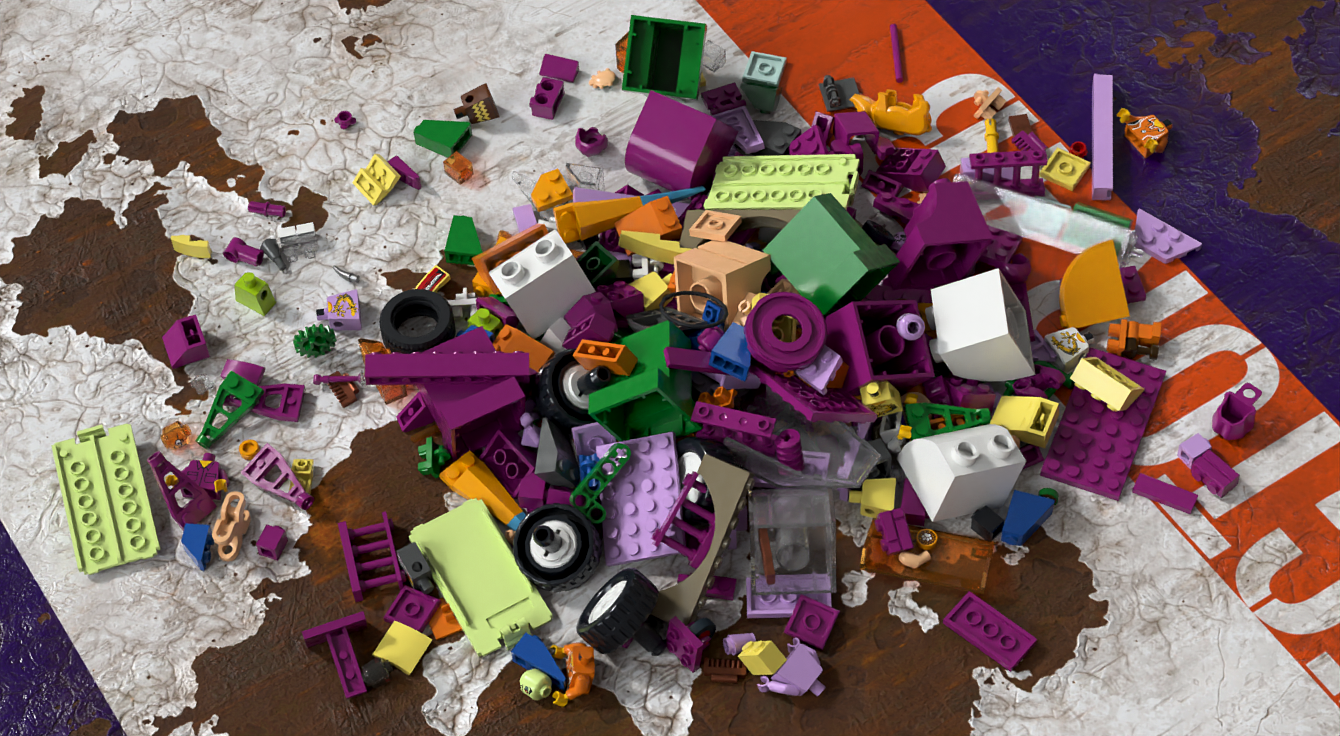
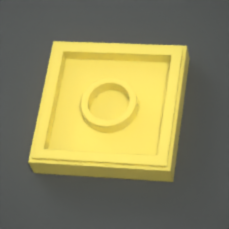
M1057 147L1049 158L1047 165H1044L1039 172V176L1073 191L1089 169L1091 162Z

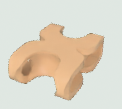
M234 491L227 494L221 508V519H217L212 532L214 542L219 544V557L223 561L229 562L237 558L242 546V534L247 532L251 521L249 511L244 509L246 501L241 492ZM234 499H239L236 507L230 505ZM232 546V552L225 554L226 547Z

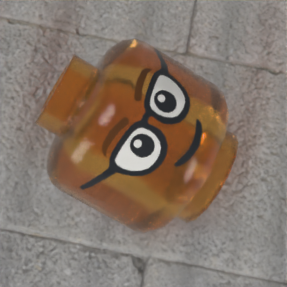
M176 421L164 427L160 437L167 449L177 450L190 443L189 435L192 432L187 424L183 425L180 421Z

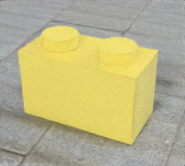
M750 641L742 647L743 651L738 655L739 659L753 675H773L787 661L772 641Z

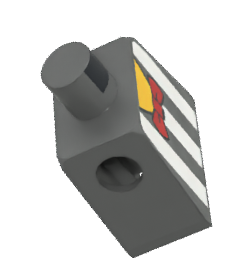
M416 542L397 550L400 567L404 570L411 586L416 590L421 589L423 594L432 592L434 586L431 583L433 581L431 569Z

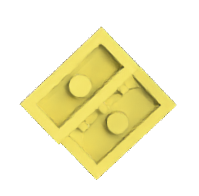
M374 154L367 168H361L352 183L372 205L376 206L388 195L401 176L380 154Z
M394 621L372 656L389 667L392 664L405 674L410 675L432 639L407 625Z

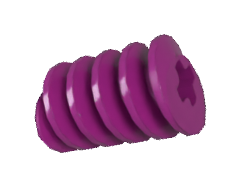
M790 428L782 431L775 439L779 470L785 474L799 473L805 469L800 434L795 429Z

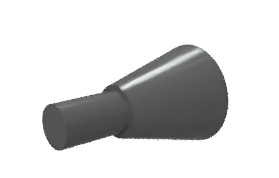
M271 238L264 240L260 250H263L264 254L276 263L280 271L286 269V265L281 258L277 240Z

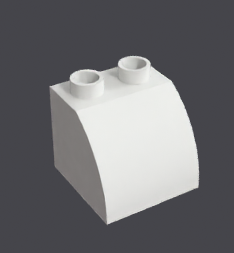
M555 229L489 272L500 292L533 339L545 333L560 317L564 319V315L582 296L596 292Z
M999 268L931 289L933 306L927 307L925 313L931 330H936L937 338L929 342L931 354L936 363L944 361L953 375L979 381H1007L1035 375L1026 311Z
M995 424L914 439L908 442L897 456L898 462L932 522L972 514L978 509L981 510L986 505L990 509L1003 507L1026 463L1009 431Z

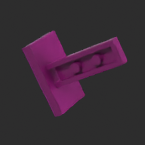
M363 611L302 631L307 648L328 641L346 699L367 693L348 636L350 633L367 628Z

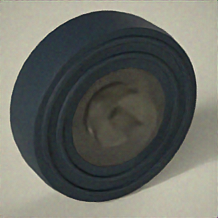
M867 220L862 226V229L872 241L879 245L885 244L889 248L895 240L893 235L885 229V224L881 226L874 221Z

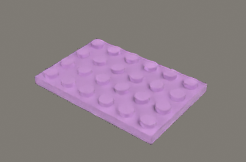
M668 432L616 442L627 445L630 448L631 456L600 493L601 506L606 511V518L602 521L606 565L610 567L681 554L662 542L656 547L652 544L654 540L651 539L657 528L660 529L681 493L676 434ZM615 443L596 446L597 457L601 459ZM623 449L616 450L618 452L617 456L622 457L624 455L622 453ZM609 458V460L614 461L616 464L618 463L614 458ZM610 463L603 465L602 472L604 474H608L611 471ZM681 505L680 509L676 514V517L684 521L683 509ZM670 524L665 535L686 546L685 531Z

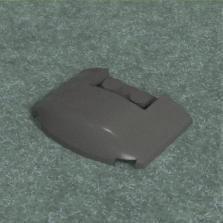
M664 307V311L670 317L680 322L692 325H707L705 320L670 307ZM660 308L626 315L627 324L635 333L667 321L661 314ZM675 324L683 333L700 330Z

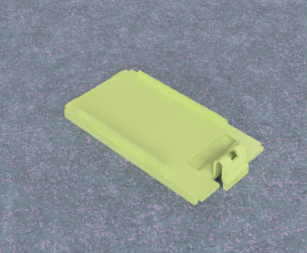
M855 154L723 157V162H720L716 167V175L708 199L705 200L704 208L705 210H801L814 196L831 193L847 210L848 206L853 205L858 188L859 174L857 170L860 160L856 159ZM849 175H853L851 185L848 179Z
M128 423L108 428L109 436H106L103 425H98L77 431L79 444H76L75 438L51 445L77 567L80 573L84 572V575L99 573L101 570L140 559H149L158 555L157 551L161 550L131 424Z
M477 498L470 499L464 502L463 505L425 524H420L410 531L412 534L409 536L410 542H416L431 569L433 581L446 603H449L450 610L453 612L478 657H484L500 649L501 644L498 640L502 638L504 639L506 649L510 650L515 647L525 633L531 635L528 625L534 631L552 621V613L535 585L519 570V566L515 562L513 549L482 499L479 501Z

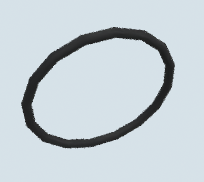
M697 291L671 293L664 297L659 304L661 314L668 321L691 329L717 327L725 322L728 316L727 307L722 301L709 294ZM697 295L717 302L723 308L724 315L722 319L715 323L692 325L670 317L664 311L663 305L668 299L675 296Z

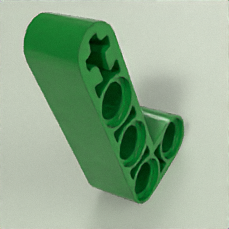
M622 443L613 444L570 495V504L579 509L581 513H584L593 523H601L606 518L605 509L595 499L631 456L630 448ZM617 449H623L622 453L624 455L622 457L617 456ZM609 458H614L618 463L616 464L614 461L609 460ZM605 463H610L612 467L608 474L602 472V467ZM597 479V488L591 490L589 488L590 480ZM583 495L585 498L584 503L580 506L576 505V497ZM594 508H599V517L592 519L591 511Z

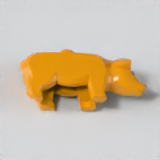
M887 89L886 93L879 92L877 101L859 94H854L849 99L855 105L856 111H865L876 127L893 131L896 135H903L904 133L922 135L932 130V119L929 113L930 105L928 101H925L923 95L913 94L914 101L912 106L905 102H897V91Z

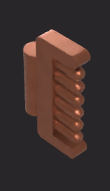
M336 371L329 376H349V374L341 375L339 371ZM354 381L326 383L330 386L334 395L337 396L336 398L341 403L342 408L357 401L355 395L359 393V389Z
M706 657L704 659L703 675L711 676V682L737 683V678H746L747 667L742 662L741 668L740 660L737 661L736 668V661L732 660L730 668V660L726 661L725 667V660L722 659L721 666L719 667L720 660L716 659L714 667V659H711L709 667V658Z

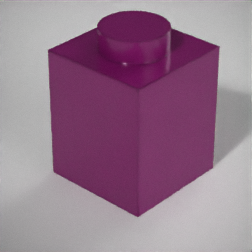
M266 524L256 543L259 555L278 561L288 542L285 530L280 526Z

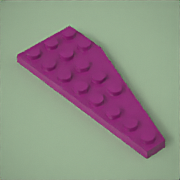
M879 192L874 199L873 207L889 216L900 217L901 222L907 225L914 215V209L921 203L918 204L906 198L892 196L890 193ZM987 225L993 239L978 261L1001 268L1003 263L1011 262L1012 257L1016 254L1022 243L1023 236L1013 231L1002 230L997 226Z

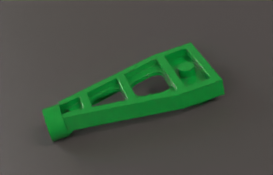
M230 371L219 386L202 432L195 441L203 448L209 450L212 444L254 408L264 394V390L235 372ZM228 395H232L242 401L241 406L232 413L223 409L224 401ZM218 413L228 418L227 422L219 429L212 426Z
M926 402L905 404L904 407L907 424L912 427L911 441L990 424L991 420L988 408L971 409ZM928 415H942L945 418L946 426L938 430H932ZM950 415H964L966 423L953 426Z

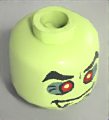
M539 669L527 670L521 676V690L533 700H541L551 693L552 681L548 675Z

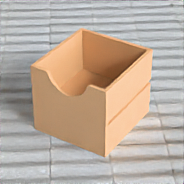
M709 241L698 246V249L693 248L674 257L676 292L697 291L709 294L722 301L728 310V316L724 322V331L726 332L739 310L740 302L744 301L747 293L751 292L756 295L759 292L761 293L763 279L771 270L770 255L730 241ZM697 295L676 296L677 310L702 319L706 302L710 299Z

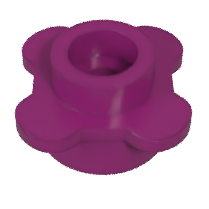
M341 111L334 121L340 125L341 129H347L351 124L356 123V118H353L349 111Z

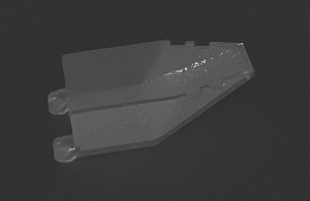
M767 384V398L760 396L753 398L754 404L760 408L749 404L746 409L752 414L775 418L777 421L773 435L779 436L782 431L789 428L799 432L805 469L803 471H796L778 462L777 453L775 458L766 456L729 437L724 439V446L729 449L735 466L754 473L755 477L777 488H860L881 458V455L864 438L861 439L851 426L848 427L841 421L829 423L818 420V422H811L806 419L803 413L796 411L793 405L785 402L782 396L771 391Z

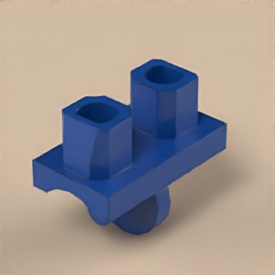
M597 453L589 456L579 455L581 481L600 460L597 457ZM597 479L590 480L589 488L591 490L596 489L598 486Z

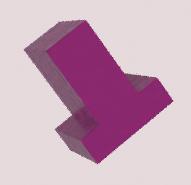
M483 326L422 353L442 352L447 354L457 351L463 353H473L475 351L493 353L496 350ZM515 377L498 384L416 385L442 433V442L445 448L450 451L453 462L469 450L474 453L487 447L498 429H514L517 433L524 430L520 417L525 413V395Z

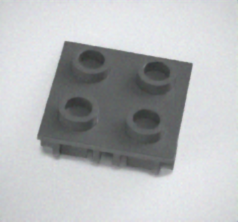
M826 75L823 83L819 84V88L827 112L855 107L853 102L849 100L854 94H859L854 77L834 81L831 75Z

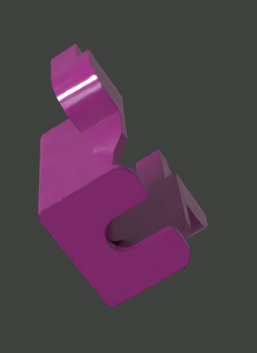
M865 111L836 113L834 115L833 135L835 140L831 142L830 151H833L834 154H854L849 147V140L854 135H864L866 143L880 160H885V156L894 154V146L888 138L879 137L878 129Z

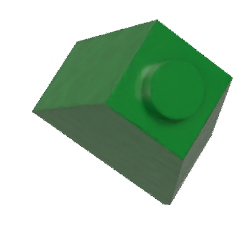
M423 120L420 125L415 127L413 134L417 145L453 160L471 138L472 129L469 122Z
M453 215L444 250L446 263L474 265L472 258L482 253L472 217Z

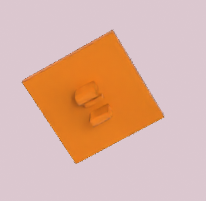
M443 597L440 598L441 604L429 622L436 640L462 631L461 626L450 610L449 603L447 604Z

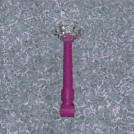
M361 370L358 376L326 375L322 377L319 374H315L313 378V384L320 385L322 382L358 381L362 387H367L365 370Z

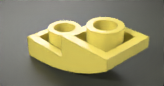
M190 235L171 236L175 251L191 257L211 258L212 252L208 241H192Z
M293 459L292 471L305 491L311 494L314 459ZM292 481L290 483L289 490L294 486Z

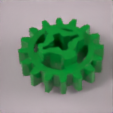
M313 324L311 327L306 326L304 331L299 330V335L294 336L293 344L296 353H300V356L306 355L309 358L311 355L317 357L318 355H325V351H331L330 347H335L337 339L333 328L330 329L329 325L323 327V324H320L316 327Z

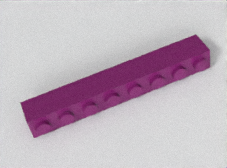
M457 351L447 354L442 352H433L431 354H423L421 352L381 354L373 352L365 354L366 385L498 384L512 377H515L518 383H529V353H524L523 351H515L513 353H504L502 351H495L493 353H483L481 351L463 353Z

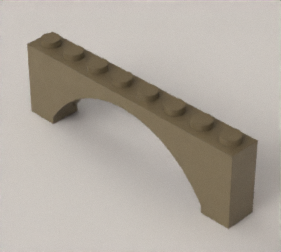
M714 209L710 211L741 216L742 223L733 232L735 234L753 228H775L782 230L800 210ZM687 210L679 244L680 248L698 249V246L711 241L709 239L692 237L689 229L705 210Z
M704 454L697 474L701 475L707 484L714 504V537L705 559L689 577L675 586L659 591L658 601L651 615L668 623L675 616L685 626L699 620L698 612L706 603L707 597L705 595L708 588L710 589L714 584L715 577L713 576L716 569H719L722 564L723 557L721 556L723 551L730 545V534L738 525L739 518L737 517L739 512L746 506L748 490L751 491L755 484V479H753L754 473L708 454Z

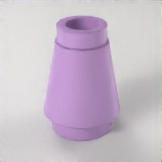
M753 633L732 634L723 639V646L728 655H736L743 651L742 647L750 641L755 642L756 639Z

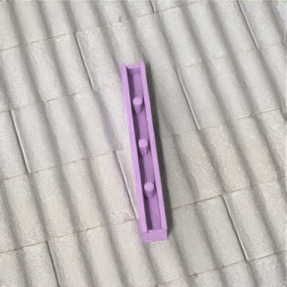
M1094 74L1092 83V200H1111V191L1113 190V75Z

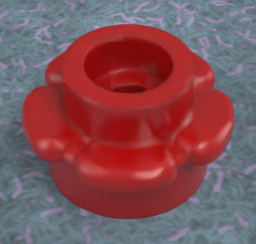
M1078 141L1070 146L1069 153L1083 158L1087 155L1088 151L1086 145Z

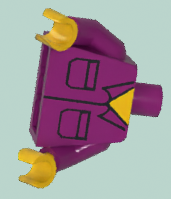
M204 453L202 460L190 461L189 465L181 472L203 488L212 500H221V491L228 492L227 487L230 484V480L226 471L221 469L219 462L215 461L216 456L212 453ZM175 475L166 476L165 483L167 486L174 487L179 482ZM182 487L180 489L183 497L193 498V494L187 488Z

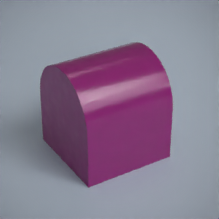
M650 90L628 141L625 153V167L629 173L667 190L678 191L703 186L706 190L697 194L701 196L703 194L707 195L712 187V179L716 167L720 162H723V157L728 156L739 131L710 115ZM697 194L688 197V199L693 200Z
M916 300L851 302L824 318L827 325L825 345L840 355L843 362L849 366L842 388L851 395L861 396L860 388L872 382L880 383L888 381L899 393H903L935 377L925 334L923 333L916 340H907L899 335L896 328L897 320L903 314L911 313L920 317Z

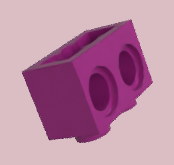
M546 77L542 78L540 84L538 83L536 86L534 97L530 99L529 107L532 109V116L550 120L554 119L565 94L564 81Z

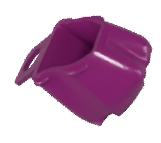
M1247 382L1236 393L1226 392L1221 405L1218 406L1212 416L1213 431L1220 434L1225 440L1243 438L1254 427L1256 409L1253 404L1262 395V391ZM1251 389L1255 392V396L1247 398L1244 396L1243 391Z

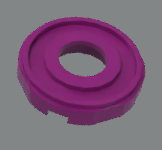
M776 292L758 300L747 316L744 334L748 344L747 348L756 360L771 370L787 373L788 370H803L813 364L825 346L827 325L819 308L808 299L792 292ZM779 316H790L796 319L802 327L801 337L791 343L778 340L772 332L773 321Z

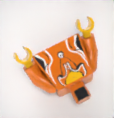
M1121 108L1117 113V117H1121V123H1126L1124 136L1145 158L1154 152L1162 153L1168 143V130L1172 129L1171 121L1166 119L1160 122L1155 115L1132 116L1127 109Z
M581 642L568 644L564 647L557 645L550 647V649L556 650L555 654L551 655L553 658L561 660L566 655V693L563 694L555 691L552 695L553 698H556L553 703L558 706L564 707L568 699L572 700L583 694H589L595 675L594 649Z

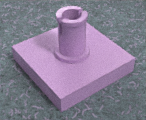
M598 422L571 428L578 465L579 455H593L596 453V446L616 443V438Z

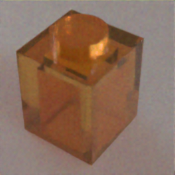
M457 151L443 161L445 174L459 185L474 175L472 162Z

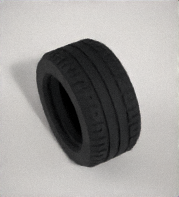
M426 289L407 290L394 296L386 303L379 318L383 344L390 354L393 352H400L402 354L422 353L455 338L456 335L454 316L450 304L443 296ZM416 316H427L433 318L438 323L433 331L420 337H408L398 331V328L404 321Z

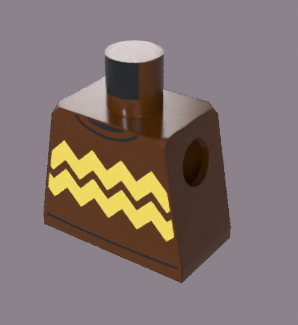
M487 83L461 95L463 106L453 109L457 119L468 116L471 124L500 117Z

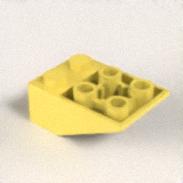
M1001 396L990 424L1006 428L1010 435H1016V438H1019L1020 441L1046 448L1059 417V403L1041 397Z

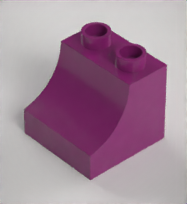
M942 178L930 184L929 192L921 204L914 209V215L904 229L906 241L896 255L900 263L888 274L894 290L943 286L963 280L988 247L993 237L968 181L951 182L947 178Z

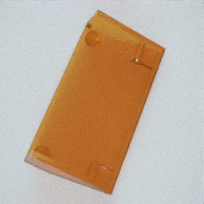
M876 518L872 519L862 549L860 570L970 591L973 594H984L995 546L994 541L933 530L937 535V544L931 550H923L917 546L916 536L920 530L927 528L908 525L914 548L908 552L919 555L927 551L931 556V560L918 568H911L900 562L899 554L888 556L886 551L883 552L880 540L883 539L881 531L877 532Z

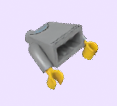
M908 393L905 402L902 403L903 411L882 417L880 436L890 454H899L902 448L911 441L912 427L907 424L904 407L905 404L916 403L918 395Z

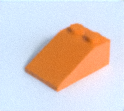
M668 196L650 201L614 223L619 237L621 230L660 234V240L667 241L678 240L682 235V226ZM625 249L628 257L636 254Z
M505 324L492 343L496 351L504 353L523 351L524 353H529V368L539 372V369L545 362L555 355L552 349Z

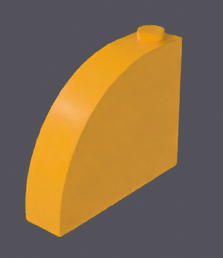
M1113 239L1097 243L1082 251L1070 263L1064 273L1059 292L1061 311L1059 319L1064 329L1071 327L1079 328L1130 316Z

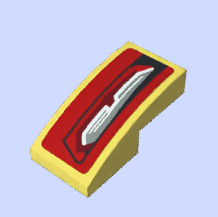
M435 265L423 277L415 289H426L437 293L450 280V275Z

